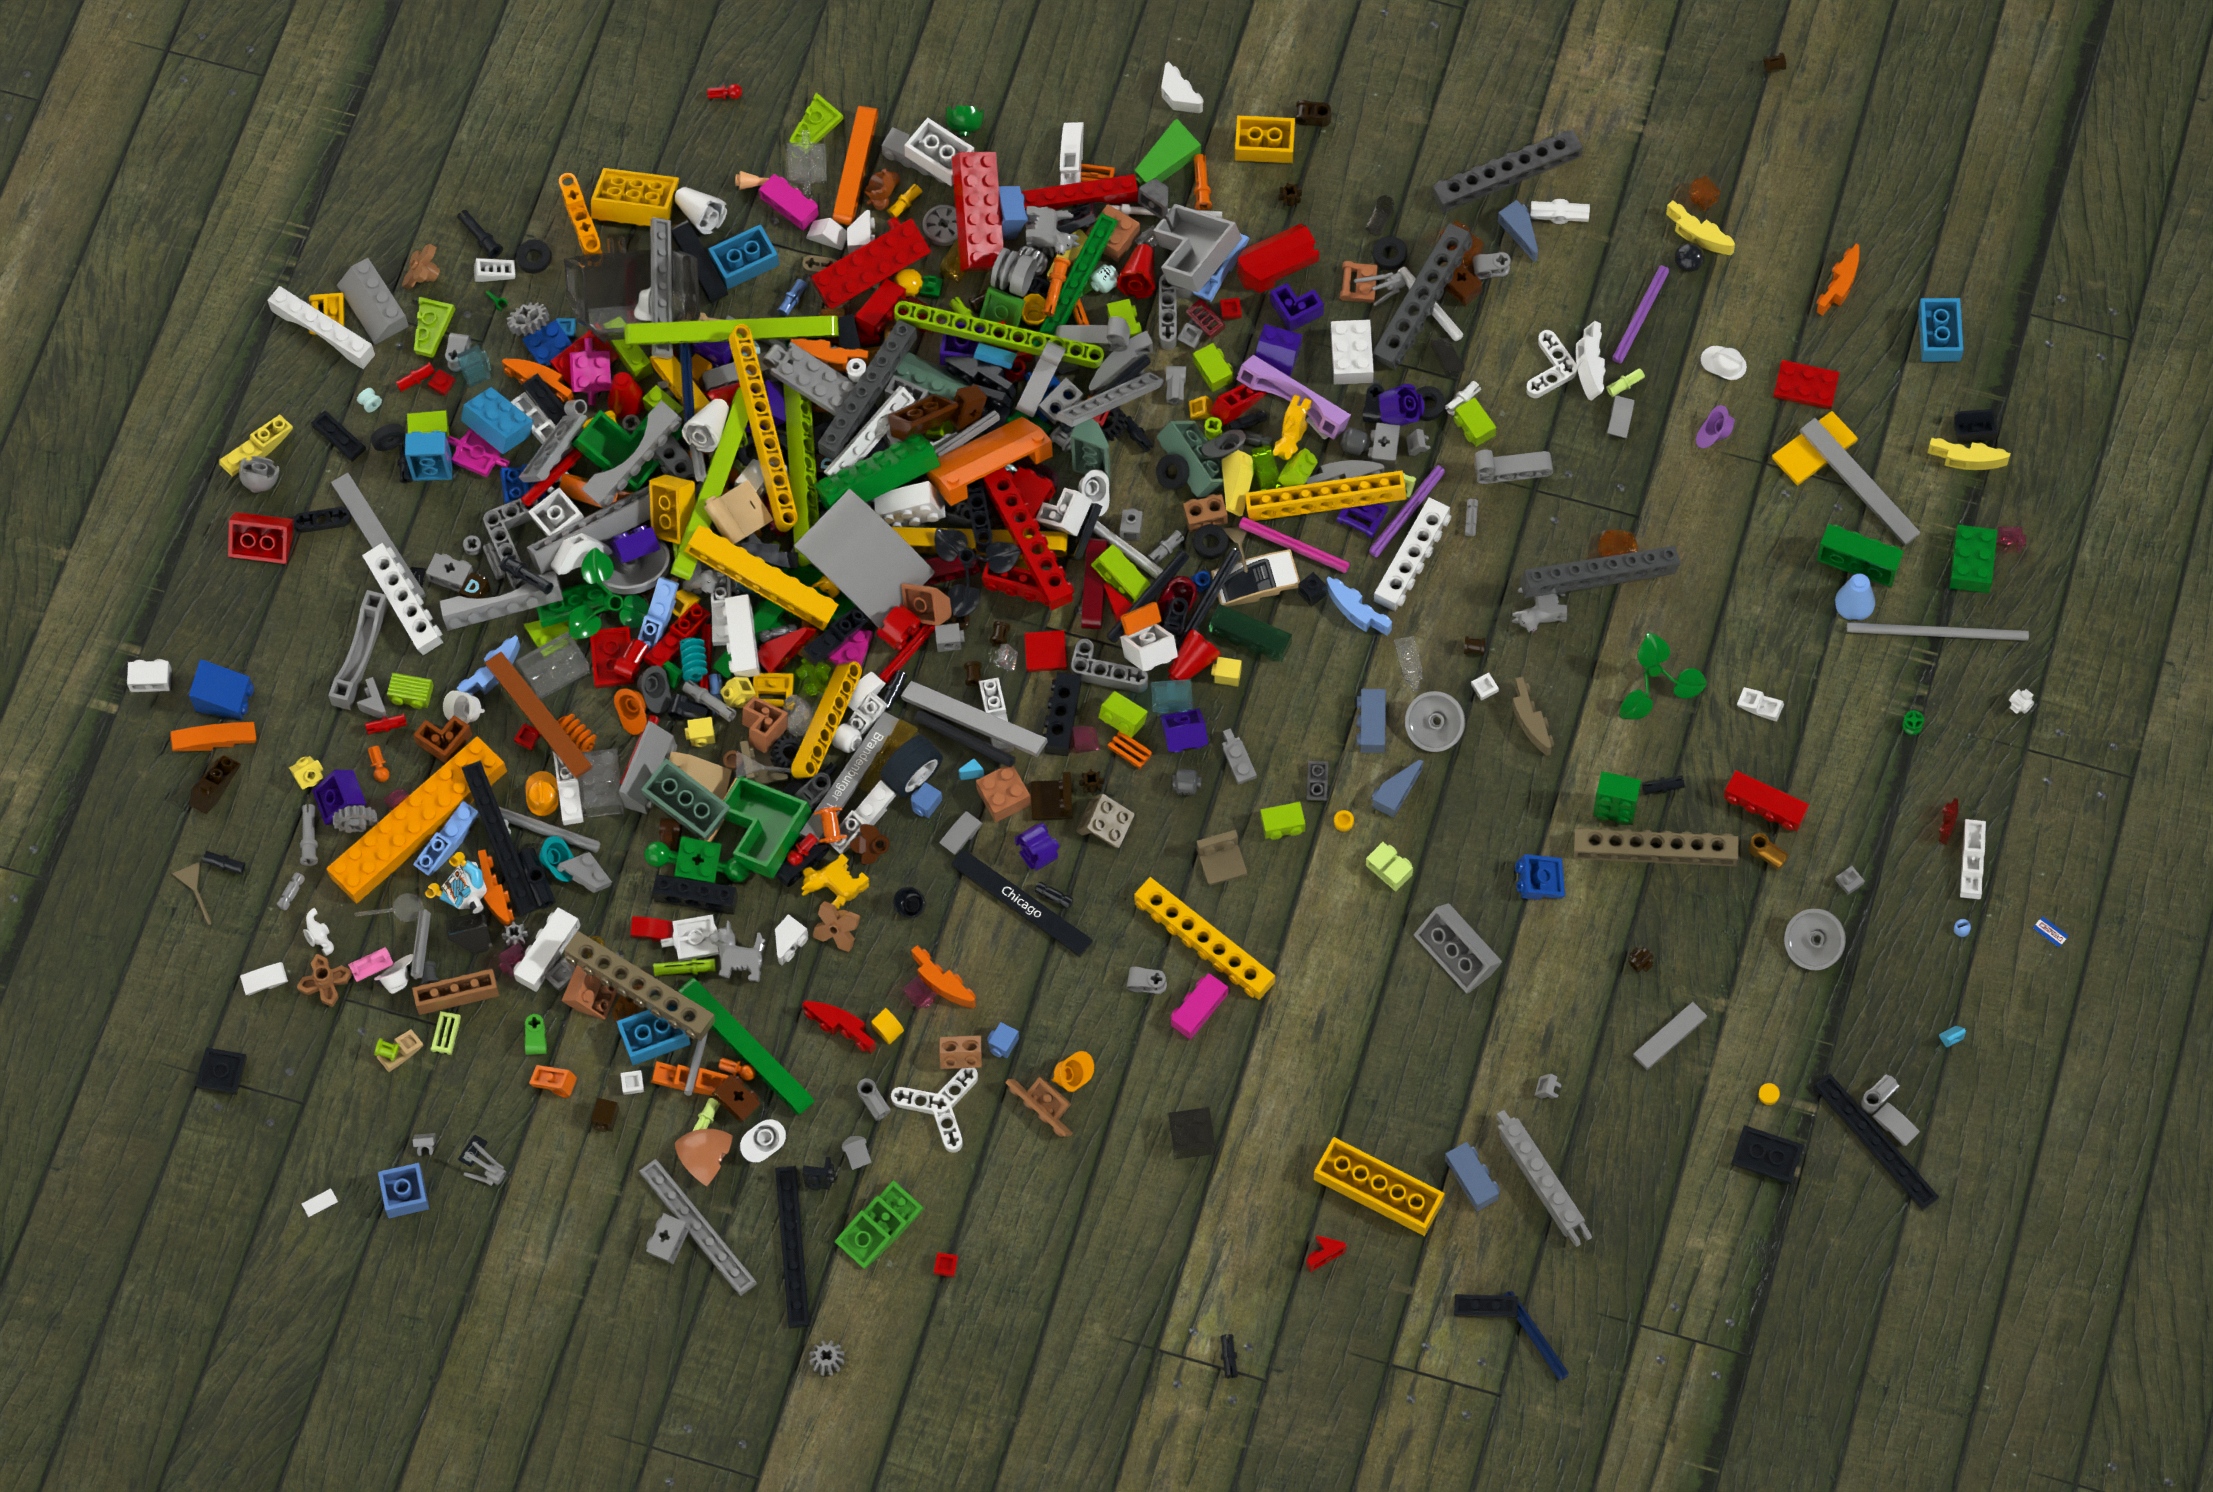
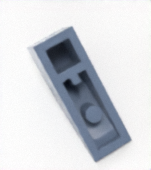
M1515 200L1498 212V222L1535 262L1538 258V248L1529 211L1524 204L1521 205Z
M1416 761L1385 781L1380 789L1376 788L1371 797L1373 799V808L1394 818L1423 769V761Z

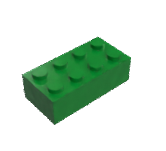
M1828 524L1820 543L1816 561L1854 575L1863 574L1871 581L1892 588L1900 569L1904 551L1900 550L1897 546L1883 544L1878 539H1869L1858 532L1847 531L1839 525Z

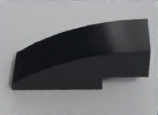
M735 544L737 547L746 549L749 554L762 558L770 566L786 569L798 568V552H779V544Z

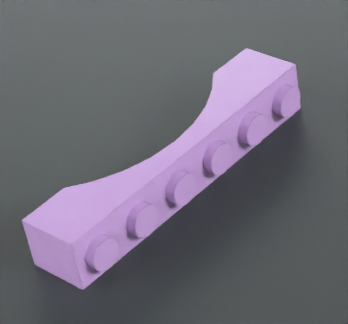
M1252 355L1241 365L1236 380L1249 388L1278 395L1290 402L1294 395L1300 396L1298 406H1301L1305 398L1311 400V408L1307 411V415L1314 422L1316 428L1325 435L1335 439L1346 429L1351 414L1255 355Z

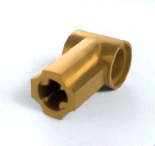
M1763 833L1755 834L1748 846V851L1752 856L1762 858L1778 870L1789 857V854L1771 843ZM1754 843H1761L1763 847L1758 848Z

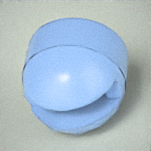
M1960 919L1955 923L1954 932L1956 935L1965 937L1970 933L1971 925L1969 921Z

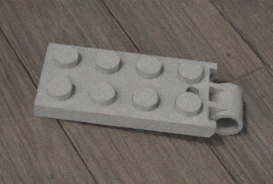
M790 342L787 351L781 346L773 344L762 359L763 364L771 369V375L836 416L856 386V383Z
M570 400L565 403L564 410L567 416L562 417L520 474L519 479L523 482L544 481L550 475L549 471L561 460V454L572 445V439L583 430V424L588 419L584 415L587 411V404L584 400Z

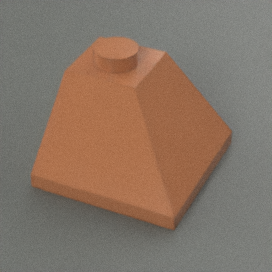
M908 583L901 584L904 606L918 616L921 623L940 626L952 617L950 598L937 588Z

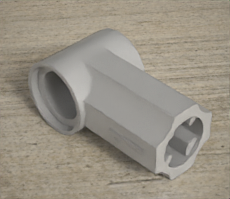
M1166 366L1167 403L1179 405L1184 401L1186 366Z
M1886 1074L1875 1086L1866 1091L1861 1101L1862 1110L1867 1114L1876 1113L1879 1107L1899 1088L1896 1080ZM1867 1099H1873L1876 1104L1868 1103Z
M862 1079L857 1086L858 1096L865 1103L876 1121L881 1120L891 1110L877 1090L875 1082L871 1079ZM864 1087H870L873 1089L868 1094L862 1092V1089Z

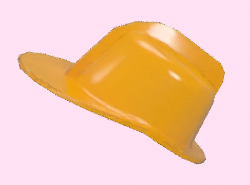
M539 771L529 776L525 787L526 802L529 810L537 816L550 815L556 810L559 802L556 778L546 771Z
M1078 1051L1066 1060L1059 1062L1055 1066L1054 1077L1051 1079L1052 1082L1057 1083L1069 1092L1076 1091L1092 1078L1094 1062L1091 1055L1085 1051Z

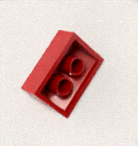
M235 512L229 519L228 557L286 564L293 538V519Z

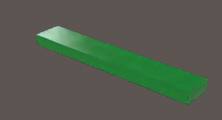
M767 600L753 617L757 645L761 642L759 632L770 630L786 611V609L770 600ZM726 650L712 668L727 680H730L734 673L730 672L729 661H732L731 654H728Z

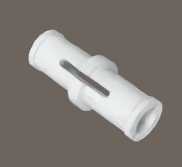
M1472 381L1464 390L1457 392L1456 397L1445 406L1447 412L1453 416L1455 408L1469 401L1481 391V387H1478L1479 384Z

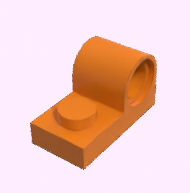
M536 1065L529 1084L536 1088L549 1089L558 1096L570 1098L577 1077L570 1070Z

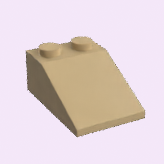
M671 751L669 761L723 800L728 790L732 770L689 754Z

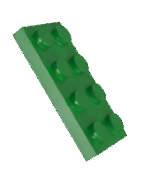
M597 582L593 584L583 583L561 589L563 600L536 607L541 626L543 628L569 621L571 611L580 605L589 606L593 612L603 608V600L607 593Z

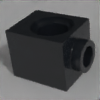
M1314 572L1298 584V594L1311 607L1326 596L1327 585Z

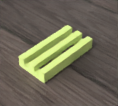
M440 1011L431 1046L432 1052L438 1051L442 1054L452 1055L461 1020L459 1014ZM444 1017H447V1022H446V1026H445V1030H444V1034H443L441 1046L439 1047V1046H437V1045H438V1041H439V1037H440V1033H441V1029H442ZM452 1019H455L448 1048H445Z

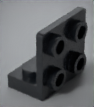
M978 385L987 396L980 419L993 410L1000 416L999 421L981 432L987 434L1004 426L1014 402L1006 393Z

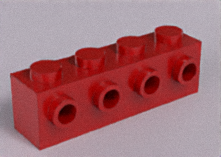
M987 562L982 575L983 587L990 591H1002L1009 596H1020L1027 601L1042 602L1048 606L1029 570L1014 566L1010 571L998 574L989 568V562ZM1058 583L1051 584L1054 587L1059 585Z
M1736 770L1724 793V798L1730 804H1738L1750 813H1757L1763 816L1769 822L1781 824L1783 828L1789 831L1794 830L1798 832L1809 808L1808 803Z

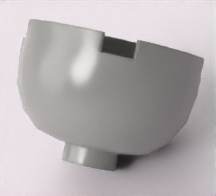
M252 456L250 461L243 458L239 467L240 481L251 492L260 493L267 491L277 482L279 466L275 467L273 465L274 461L265 457Z

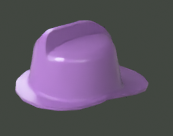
M1716 406L1697 433L1696 444L1700 448H1707L1715 441L1725 439L1731 434L1735 419L1728 415V410L1725 406Z

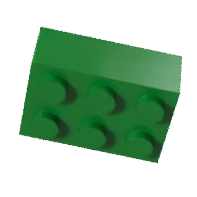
M1957 525L1954 537L1950 589L1981 593L1990 592L1993 579L1997 529Z
M1601 771L1593 817H1597L1601 821H1616L1620 825H1633L1641 779Z

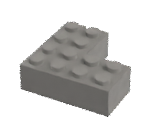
M1174 204L1165 215L1166 219H1162L1153 230L1159 246L1174 251L1161 268L1169 284L1199 293L1241 241L1242 237L1235 222Z

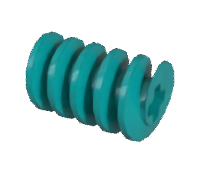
M696 638L682 639L679 642L681 645L683 679L687 682L688 680L698 682L702 680V676L708 673L706 669L707 662L705 661L706 655L704 654L706 650L703 647L705 641Z

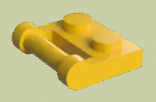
M343 293L309 296V304L319 311V304L324 303V314L344 326ZM309 330L310 334L317 335L316 333Z
M760 673L758 676H753L755 697L759 698V694L786 695V699L761 700L776 707H786V709L792 710L794 674Z

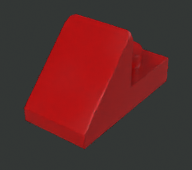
M1316 1235L1315 1241L1321 1251L1316 1250L1309 1254L1306 1259V1266L1310 1272L1346 1253L1347 1245L1342 1241Z

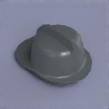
M1241 430L1226 431L1205 443L1202 447V453L1208 457H1218L1221 460L1237 450L1243 452L1246 435Z
M657 665L642 671L637 681L638 691L643 695L646 706L652 712L663 713L671 703V691L666 672Z

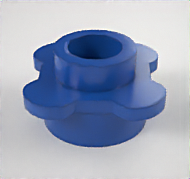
M1208 571L1198 572L1191 577V580L1197 587V592H1203L1212 582Z

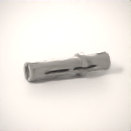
M691 680L684 684L683 691L695 698L696 702L706 705L728 722L735 718L736 711L712 696L706 688L699 687Z

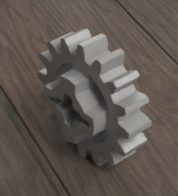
M531 302L528 306L523 304L520 309L515 308L516 312L510 313L511 317L507 318V325L512 334L516 333L517 336H520L523 333L524 336H527L528 333L534 334L536 330H541V326L547 325L549 313L544 304L540 305L539 302L535 305Z
M362 805L347 806L344 810L338 809L339 812H334L333 816L334 828H339V831L345 830L346 833L364 832L366 829H372L371 826H375L377 823L376 811L371 810V807L365 808Z

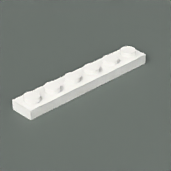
M899 386L826 468L824 473L828 477L837 474L841 469L855 465L857 461L863 460L890 429L888 414L904 408L915 401L903 386Z

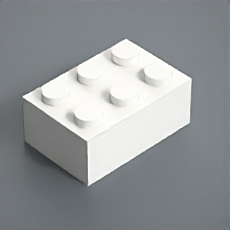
M928 117L904 145L905 157L951 187L954 184L952 156L959 152H974V147Z
M1370 320L1331 321L1334 385L1373 383Z
M929 481L893 489L874 498L875 512L891 527L919 526L921 523L936 522L946 517L944 497Z

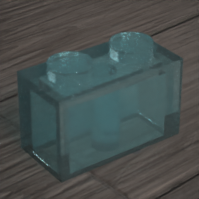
M478 345L457 354L461 372L470 388L491 378L489 370H492L489 363V357L486 351H481Z
M1191 679L1151 682L1153 712L1164 714L1169 711L1186 712L1193 709Z

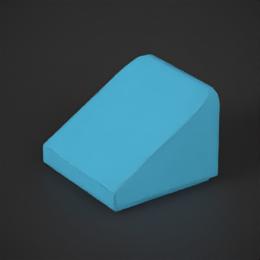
M972 759L959 769V778L961 780L984 777V770L975 759Z
M1954 1026L1939 1034V1037L1945 1047H1949L1963 1040L1966 1030L1965 1028Z

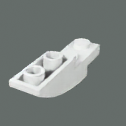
M1083 122L1064 123L1060 154V185L1081 182Z
M1596 321L1584 329L1583 338L1576 343V363L1579 378L1587 398L1591 401L1603 392V376L1605 374V359L1598 357L1600 354L1599 342L1602 335L1600 332L1601 323Z
M726 575L721 578L720 583L715 586L714 592L711 593L713 646L726 645L727 642H730L729 636H726L724 624H727V617H724L722 612V606L725 605L724 598L732 597L731 578Z
M999 678L979 681L985 712L1008 722ZM991 738L994 747L1005 752L1014 751V747Z
M553 751L563 825L584 822L578 778H574Z
M880 780L855 811L852 810L839 825L840 835H847V838L829 844L840 854H843L850 848V842L855 837L861 835L860 825H874L887 811L886 807L897 793L884 781Z

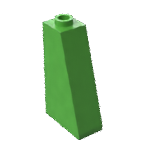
M1178 119L1173 121L1135 169L1138 187L1143 186L1154 178L1163 182L1194 160L1193 157L1195 155L1201 154V144Z

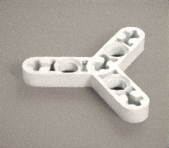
M962 1068L938 1094L897 1087L891 1093V1100L893 1105L898 1108L934 1114L944 1147L947 1151L955 1153L960 1151L963 1143L952 1108L976 1084L978 1073L975 1068ZM972 1072V1077H973V1078H972V1079L967 1078V1079L964 1081V1085H965V1087H964L963 1084H962V1082H963V1080L965 1079V1073L970 1074V1073ZM952 1086H958L961 1091L958 1095H952L949 1093V1089ZM900 1093H902L904 1095V1098H902L901 1101H898L897 1097L895 1096H899ZM910 1095H912V1097H911V1104H909V1100H908V1099H910ZM917 1097H924L927 1101L923 1106H918L915 1104V1100ZM930 1099H932V1101H933V1103H934V1104H931L932 1108H929V1106H930ZM940 1101H943L945 1106H942L941 1109H938V1106L936 1104H939ZM950 1119L953 1125L947 1129L941 1126L942 1121ZM951 1133L953 1134L954 1140L957 1141L956 1146H952V1144H949V1134Z

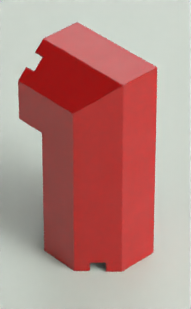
M1302 223L1243 249L1237 258V276L1244 289H1254L1255 292L1262 293L1273 288L1276 280L1318 262L1319 251L1318 249L1314 250L1316 242L1308 227L1303 226Z

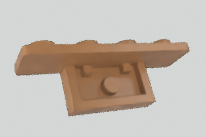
M1039 1077L1028 1091L1015 1079H1008L1005 1082L1009 1086L1008 1089L1011 1093L1020 1096L1024 1100L1023 1103L1029 1109H1034L1039 1113L1038 1117L1043 1122L1049 1123L1054 1127L1053 1131L1058 1136L1070 1137L1073 1134L1059 1120L1071 1103L1043 1077Z

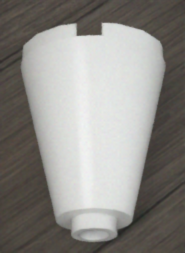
M683 187L675 193V203L699 232L711 234V230L714 227L719 228L725 220L727 209L725 208L726 203L723 200L687 187Z
M713 399L684 424L682 435L689 445L693 443L697 446L696 449L702 452H712L717 448L729 413L727 403L722 399Z

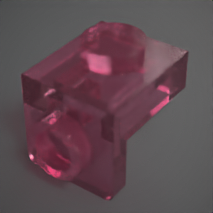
M919 976L913 978L901 989L916 1008L929 1007L934 1002L933 998L937 995L926 986Z

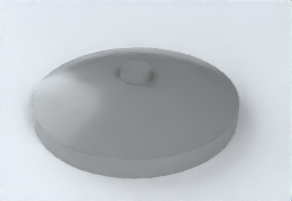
M611 538V539H609V540H607V541L605 542V544H606L611 550H612V548H611L609 542L614 541L613 538ZM657 539L660 550L620 564L612 550V554L607 556L613 563L614 572L610 579L601 582L609 591L617 594H636L655 587L658 578H665L670 569L671 559L668 547L661 539Z

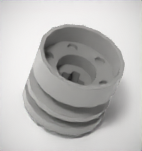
M1003 248L992 269L991 286L997 288L1000 285V289L1004 291L1010 284V293L1024 297L1030 288L1035 274L1036 258L1023 254L1017 261L1018 254L1016 251L1010 253L1009 249Z

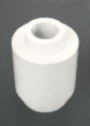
M854 358L847 363L848 378L857 384L867 369L862 359Z

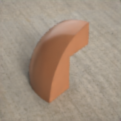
M699 1129L679 1138L675 1142V1149L685 1168L698 1181L708 1186L719 1171L722 1158L729 1152L733 1135L716 1129Z

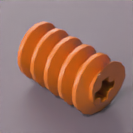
M573 713L561 717L557 722L582 754L586 756L593 749L597 736L595 734L590 736V729L584 731L586 725L582 724L579 726L581 721L580 719L574 720L575 715Z

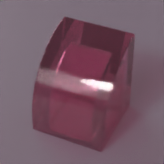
M1088 726L1072 727L1076 754L1100 750L1095 728Z

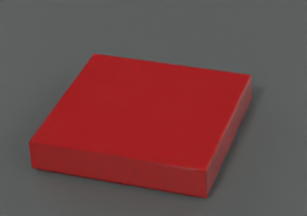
M1064 630L1025 633L1027 672L1067 670Z

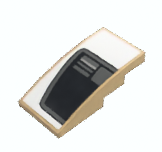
M1291 549L1246 559L1247 573L1244 572L1242 561L1237 562L1217 596L1220 607L1223 608L1258 602L1262 597L1279 595L1280 591L1298 588L1300 580ZM1219 568L1211 571L1212 579H1214Z

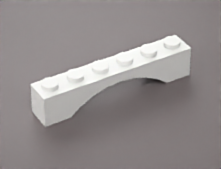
M279 286L268 299L273 313L286 321L297 323L316 333L360 368L364 369L375 356L371 343Z

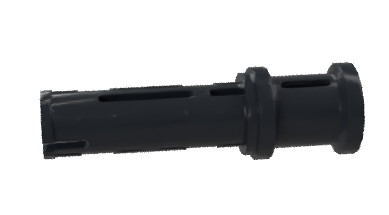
M462 210L461 212L465 215V218L461 213L458 214L457 218L478 240V246L485 249L490 259L498 257L502 253L503 247L493 240L492 234L486 233L467 210Z
M509 554L502 559L500 569L504 572L508 571L515 579H523L545 594H549L553 590V583L527 569V565L516 561L514 556Z

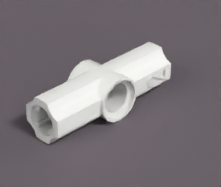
M1555 199L1552 202L1531 201L1530 219L1551 220L1555 224H1565L1568 221L1589 222L1590 204L1569 203L1565 199Z

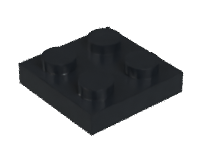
M1093 201L1068 211L1074 217L1059 220L1058 231L1072 234L1080 227L1086 228L1093 225L1097 216L1095 202Z
M206 1047L196 1087L237 1095L247 1060L246 1054Z

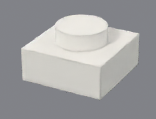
M1489 673L1471 681V685L1481 701L1499 692L1498 686Z
M641 1070L621 1073L624 1095L644 1092Z

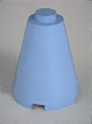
M1863 574L1853 575L1836 594V609L1845 619L1864 620L1874 610L1875 597L1868 577Z

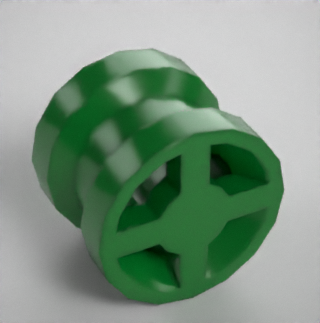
M1915 710L1907 712L1902 724L1903 730L1909 735H1917L1922 730L1924 716Z

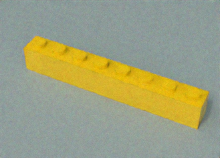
M700 525L697 527L684 551L823 631L839 605L832 598L819 594L814 588L805 586L797 578L784 574L781 569L770 566L762 558L749 554L746 549L735 546L727 538L714 534L707 527Z

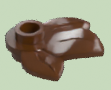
M862 824L860 825L861 835L855 837L849 846L853 851L862 854V864H871L877 860L879 854H883L888 850L889 840L885 835L880 834L875 826ZM881 840V846L876 847V842Z

